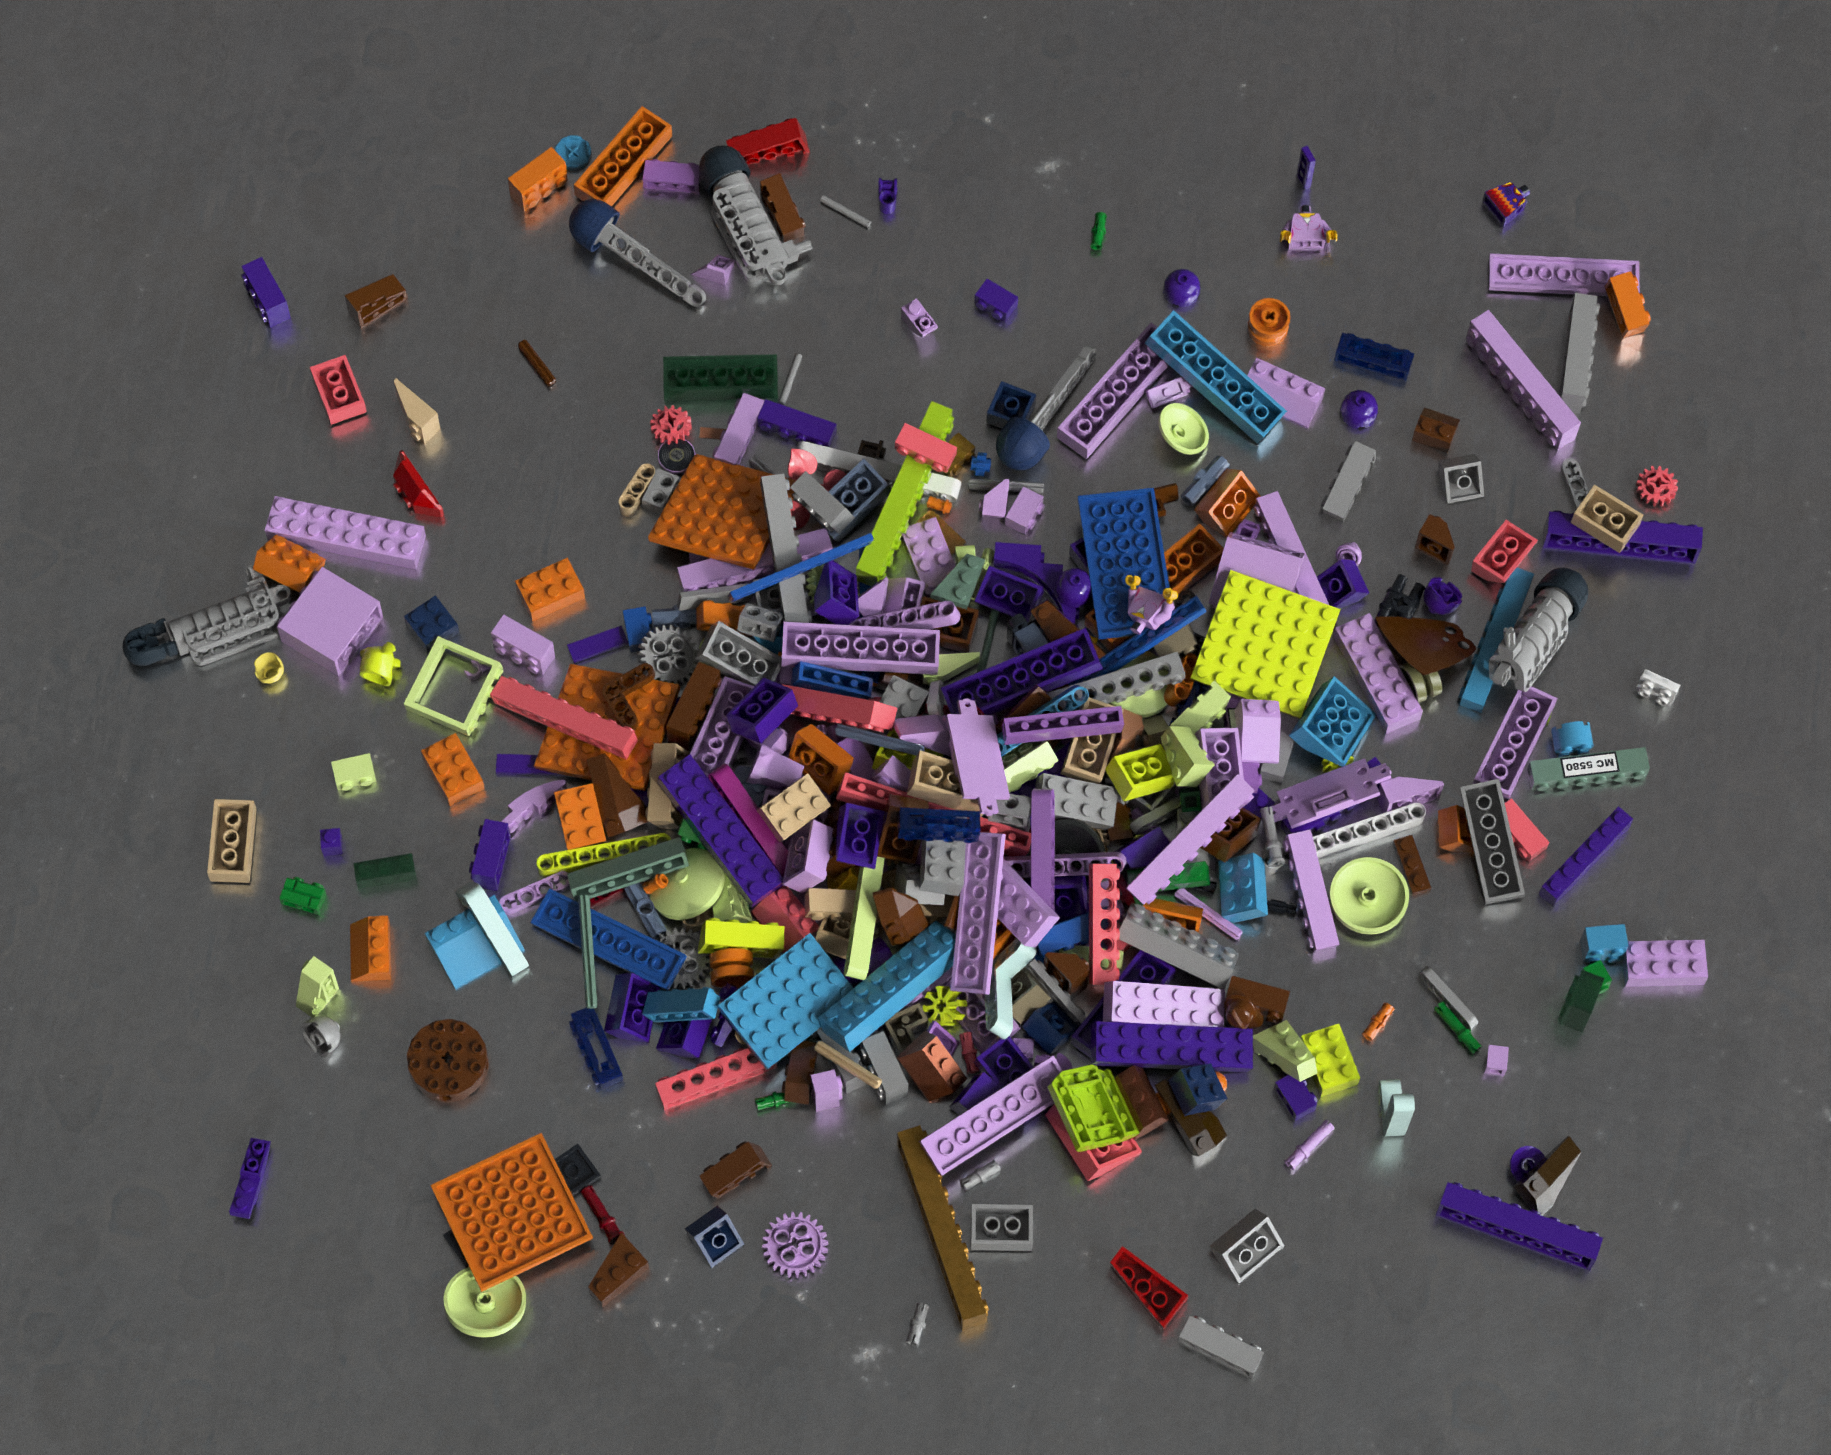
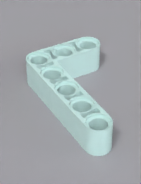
M471 881L456 890L455 893L460 902L471 910L508 973L514 976L529 966L528 962L480 884Z
M1015 939L993 960L990 994H985L986 1029L1002 1039H1006L1013 1030L1011 978L1023 969L1035 957L1037 952L1036 947L1024 946L1018 939Z
M1400 1079L1379 1080L1384 1136H1404L1415 1110L1413 1093L1402 1094Z

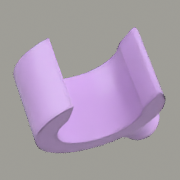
M471 660L472 665L477 667L478 671L474 674L465 670L464 672L468 679L476 680L481 677L482 672L491 670V667Z

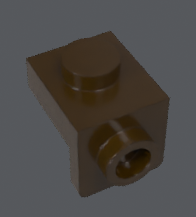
M861 440L858 455L879 460L884 459L886 454L884 441L880 440L879 444Z

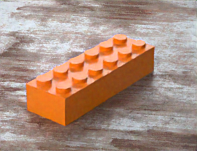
M642 106L574 183L575 196L582 201L589 199L601 200L612 207L644 170L645 160H652L672 137V125Z

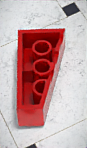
M789 118L784 120V122L770 124L765 128L751 130L747 134L736 135L726 140L727 146L740 152L747 165L759 163L760 159L775 160L777 156L784 154L787 157L794 156V152L803 151V154L810 153L805 132L797 118Z
M1123 1246L1111 1260L1110 1266L1164 1331L1188 1300V1294Z

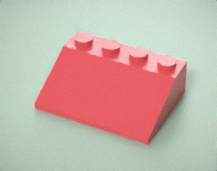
M1054 1104L1045 1114L1087 1181L1104 1175L1142 1152L1134 1138L1078 1152L1072 1143L1056 1105Z

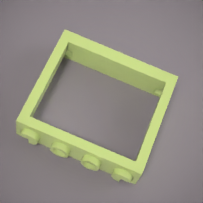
M438 636L404 702L406 710L470 736L471 732L478 726L477 720L480 714L483 715L486 710V702L488 698H491L490 694L504 671L503 667L496 660ZM445 649L491 667L464 723L418 704Z

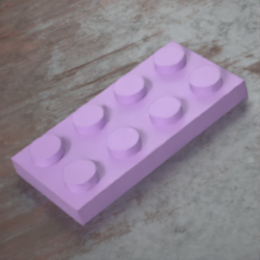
M936 517L910 525L906 533H902V539L918 579L925 582L923 591L926 597H930L935 588L956 566Z

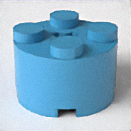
M1583 721L1561 724L1562 728L1557 729L1556 726L1551 729L1554 750L1558 754V758L1568 757L1570 753H1577L1578 755L1589 754V750L1594 747L1589 722L1584 725Z

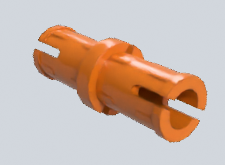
M1383 1003L1377 1014L1371 1017V1022L1362 1032L1364 1038L1373 1041L1379 1030L1385 1027V1022L1394 1012L1393 1006L1389 1003Z

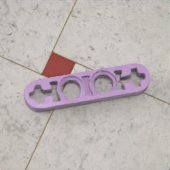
M562 871L503 896L499 903L506 915L519 912L543 901L546 893L543 894L539 891L542 885H548L550 889L558 893L570 889L568 873ZM563 877V879L566 880L565 885L559 883L560 878ZM551 881H554V885L556 884V889L553 888ZM526 892L532 895L531 900L527 902L521 899L522 894ZM515 897H518V902L520 903V905H517ZM508 901L509 903H512V908L508 909L507 906L504 907L505 902Z

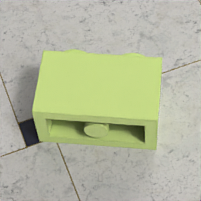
M370 753L331 762L338 790H350L354 786H368L372 782H376Z

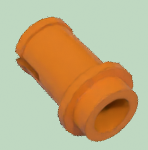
M932 496L929 497L927 508L942 511V514L950 513L952 503L948 499L945 501Z
M658 873L653 879L643 884L645 886L643 889L647 894H651L659 888L663 889L668 884V878L666 875Z

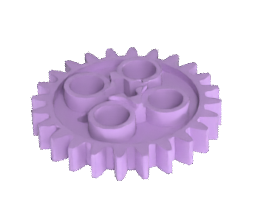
M792 1212L791 1217L788 1218L784 1213L783 1220L776 1217L777 1224L770 1222L772 1230L765 1229V1233L769 1237L765 1236L762 1238L763 1242L767 1243L762 1245V1250H768L763 1253L764 1258L770 1257L767 1264L774 1263L773 1271L780 1268V1275L786 1271L788 1278L791 1277L792 1273H795L796 1278H798L799 1273L802 1272L806 1277L807 1270L814 1273V1265L819 1268L821 1267L818 1260L825 1261V1256L822 1253H828V1249L823 1247L828 1245V1240H824L827 1234L826 1232H821L823 1229L822 1225L816 1227L817 1219L812 1222L810 1221V1215L804 1219L802 1212H800L798 1217H795L794 1212ZM798 1229H805L807 1233L804 1236H799L796 1234V1231ZM780 1235H784L788 1239L781 1243L777 1241V1238ZM792 1242H796V1244H798V1248H795L792 1245ZM810 1247L814 1251L812 1254L806 1255L803 1253V1249ZM786 1254H792L794 1259L786 1261L783 1257Z

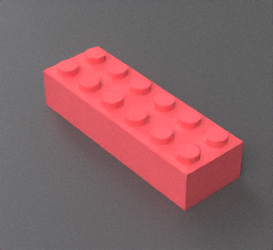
M782 684L793 690L798 707L790 715L826 721L833 724L854 726L865 730L871 729L884 733V730H893L897 712L896 707L876 701Z

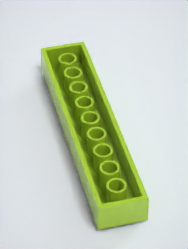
M931 401L919 429L946 442L947 434L950 435L954 426L953 409ZM906 456L871 533L874 540L865 547L857 564L856 575L858 582L873 586L887 575L885 572L887 567L890 568L893 563L894 550L898 551L902 542L900 540L902 533H906L909 527V518L915 514L917 500L920 501L923 496L924 483L928 484L932 474L930 472L932 468L926 463L920 464L913 457Z

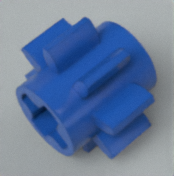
M978 452L977 456H972L971 470L975 471V476H984L985 472H990L991 458H987V453Z

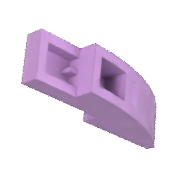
M565 780L552 781L525 792L508 805L510 814L501 822L508 823L510 833H513L522 820H527L533 814V810L539 815L543 811L547 812L555 801L554 792L568 789L567 782Z

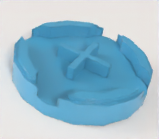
M566 136L555 146V151L566 162V170L576 171L582 169L591 160L592 151L590 144L580 136Z

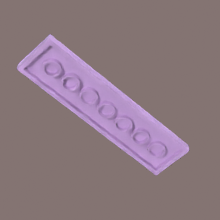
M1490 253L1489 290L1573 295L1581 293L1607 296L1604 286L1609 278L1631 271L1633 276L1637 277V289L1640 293L1639 261Z
M966 832L964 885L960 892L950 991L990 994L1006 834Z
M1054 1056L1044 1060L919 1141L939 1176L952 1170L1054 1104L1047 1086L1063 1071Z

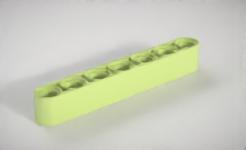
M877 857L875 869L859 868L844 968V976L860 980H865L867 977L877 914L873 892L880 891L885 860L882 857Z

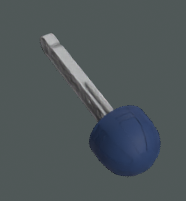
M589 199L579 203L573 209L569 218L570 232L573 238L590 252L596 251L604 244L677 296L684 297L683 300L690 305L697 307L705 302L706 294L701 288L695 284L692 285L690 280L649 252V249L615 226L620 212L601 200ZM618 239L625 241L624 248H620L617 245ZM634 249L640 252L639 259H635L632 256ZM651 261L653 262L654 266L652 269L649 268V262ZM663 271L670 273L671 278L669 281L663 279ZM678 282L685 284L686 289L684 292L678 289ZM693 293H698L701 296L700 302L693 300Z
M1085 346L1082 349L1078 358L1073 361L1030 420L1020 417H1013L1008 420L996 440V451L1003 464L1014 470H1027L1034 467L1043 458L1050 448V443L1042 430L1083 377L1086 370L1092 365L1097 355L1096 349Z

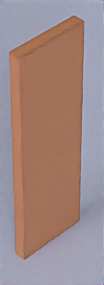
M700 427L699 438L720 439L722 431L727 429Z

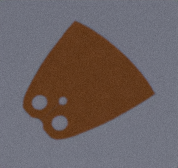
M1375 617L1380 629L1392 646L1411 666L1423 675L1450 667L1476 651L1474 643L1465 638L1462 629L1454 623L1414 617L1412 619L1403 617ZM1445 627L1454 628L1456 634L1447 633ZM1445 637L1449 641H1444L1442 638ZM1460 641L1465 642L1469 645V648H1460L1457 643Z

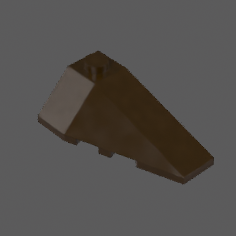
M1170 1075L1154 1086L1191 1154L1199 1157L1216 1147L1227 1134L1219 1119L1211 1111L1184 1116L1168 1081L1173 1076Z
M1567 1136L1513 1186L1531 1210L1538 1211L1542 1216L1553 1206L1581 1150L1571 1137Z

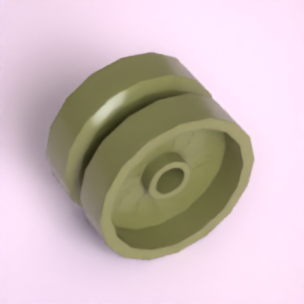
M1408 662L1399 665L1418 703L1425 701L1427 695L1431 698L1442 693V683L1437 671L1423 675Z

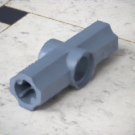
M1217 455L1205 469L1202 468L1195 475L1193 482L1181 494V498L1188 506L1194 507L1205 493H1208L1224 471L1230 467L1227 460Z
M674 605L672 608L652 610L653 627L672 625L675 628H687L691 624H697L696 609L678 611L677 605Z
M640 882L624 888L626 895L637 912L638 918L644 924L650 937L659 939V934L664 936L667 929ZM643 908H649L650 912L642 913L641 910Z

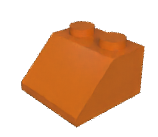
M1454 805L1438 810L1439 847L1450 852L1474 853L1464 808Z

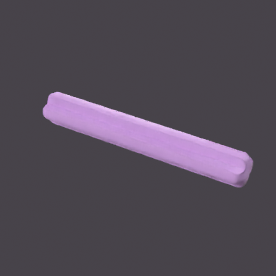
M1184 888L1176 891V898L1186 905L1203 908L1202 916L1234 940L1240 938L1243 931L1223 918L1219 913Z

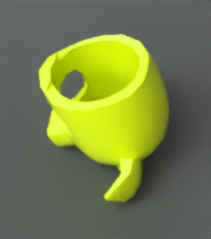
M386 642L383 646H372L362 649L360 651V656L362 657L360 676L368 681L389 687L392 682V669L400 668L401 664L400 659L394 657L395 646L391 642Z

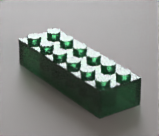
M777 354L663 357L664 401L741 399L743 393L759 399H778Z

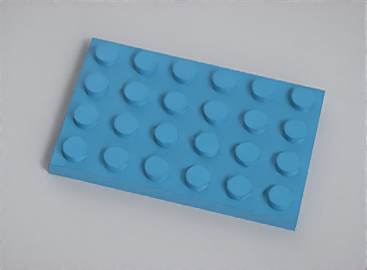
M809 933L717 1007L767 1070L821 1027L818 1017L849 993L853 987L812 934Z

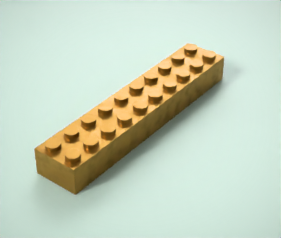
M921 1125L897 1132V1146L962 1331L985 1324L989 1308L986 1300L981 1299L982 1288L979 1280L975 1281L974 1279L975 1268L972 1261L968 1262V1248L965 1242H961L962 1231L959 1223L955 1224L953 1206L948 1205L949 1195L946 1186L942 1187V1176H939L919 1143L921 1139L928 1136L926 1130L922 1131Z

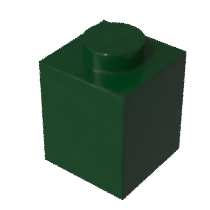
M1198 787L1179 789L1182 812L1202 810Z

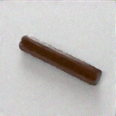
M524 339L519 342L518 348L547 386L555 384L556 378L528 341Z

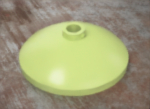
M1172 403L1160 412L1158 418L1159 429L1165 441L1172 448L1181 453L1193 455L1201 452L1207 446L1209 440L1208 429L1202 417L1195 410L1184 404Z

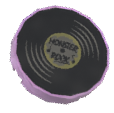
M678 439V444L671 441L670 445L665 441L658 450V461L664 471L674 475L684 474L696 452L693 445L687 440L682 441Z

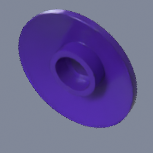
M1533 1146L1518 1148L1510 1159V1171L1514 1179L1518 1182L1545 1157L1544 1154ZM1524 1163L1528 1166L1527 1170L1524 1169Z

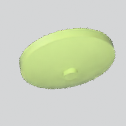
M1146 651L1119 670L1159 657ZM1160 670L1158 673L1161 676H1165L1169 672L1167 670ZM1142 676L1140 680L1143 682H1147L1150 680V678L1148 676ZM1123 682L1121 685L1124 688H1128L1132 684L1130 682ZM1164 685L1160 690L1154 691L1151 689L1145 691L1146 693L1141 696L1135 697L1133 695L1127 697L1125 701L1118 703L1114 701L1108 704L1121 706V708L1138 714L1142 718H1148L1160 713L1168 705L1164 700L1167 685ZM1111 688L1103 689V692L1106 694L1113 691Z
M685 849L689 866L664 874L668 878L667 886L649 894L654 907L664 917L673 920H685L696 917L708 910L719 898L725 883V873L709 851L705 849Z
M1364 857L1352 860L1338 870L1331 883L1329 899L1333 913L1344 926L1361 934H1379L1392 929L1401 921L1408 907L1409 889L1401 872L1392 864L1382 859Z
M467 1267L458 1272L449 1281L444 1292V1310L450 1323L461 1332L475 1337H494L511 1330L521 1320L526 1308L525 1288L517 1276L481 1292L470 1267Z

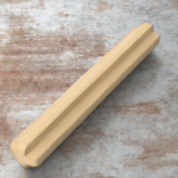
M823 1041L816 1043L815 1051L876 1089L880 1087L882 1079Z

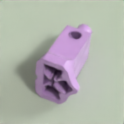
M762 743L756 753L746 782L784 790L802 777L801 774L804 766L776 753Z

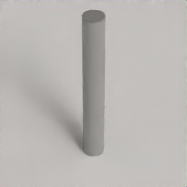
M825 195L821 197L820 202L867 228L870 226V220Z
M796 353L778 404L785 406L802 359L800 354Z

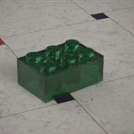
M1581 970L1579 976L1575 975L1559 1014L1562 1017L1561 1025L1583 1033L1605 978Z

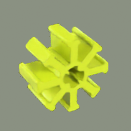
M936 986L937 992L926 993L925 998H929L934 1002L933 1005L922 1006L924 1012H934L931 1018H928L930 1023L936 1021L941 1026H954L953 1020H963L965 1014H961L956 1010L957 1007H967V1000H956L962 992L950 991L951 988L949 986Z

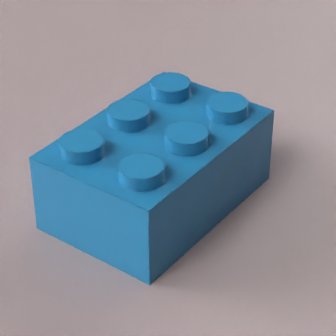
M1255 853L1230 858L1225 863L1221 860L1218 861L1221 916L1232 923L1267 916L1265 860Z

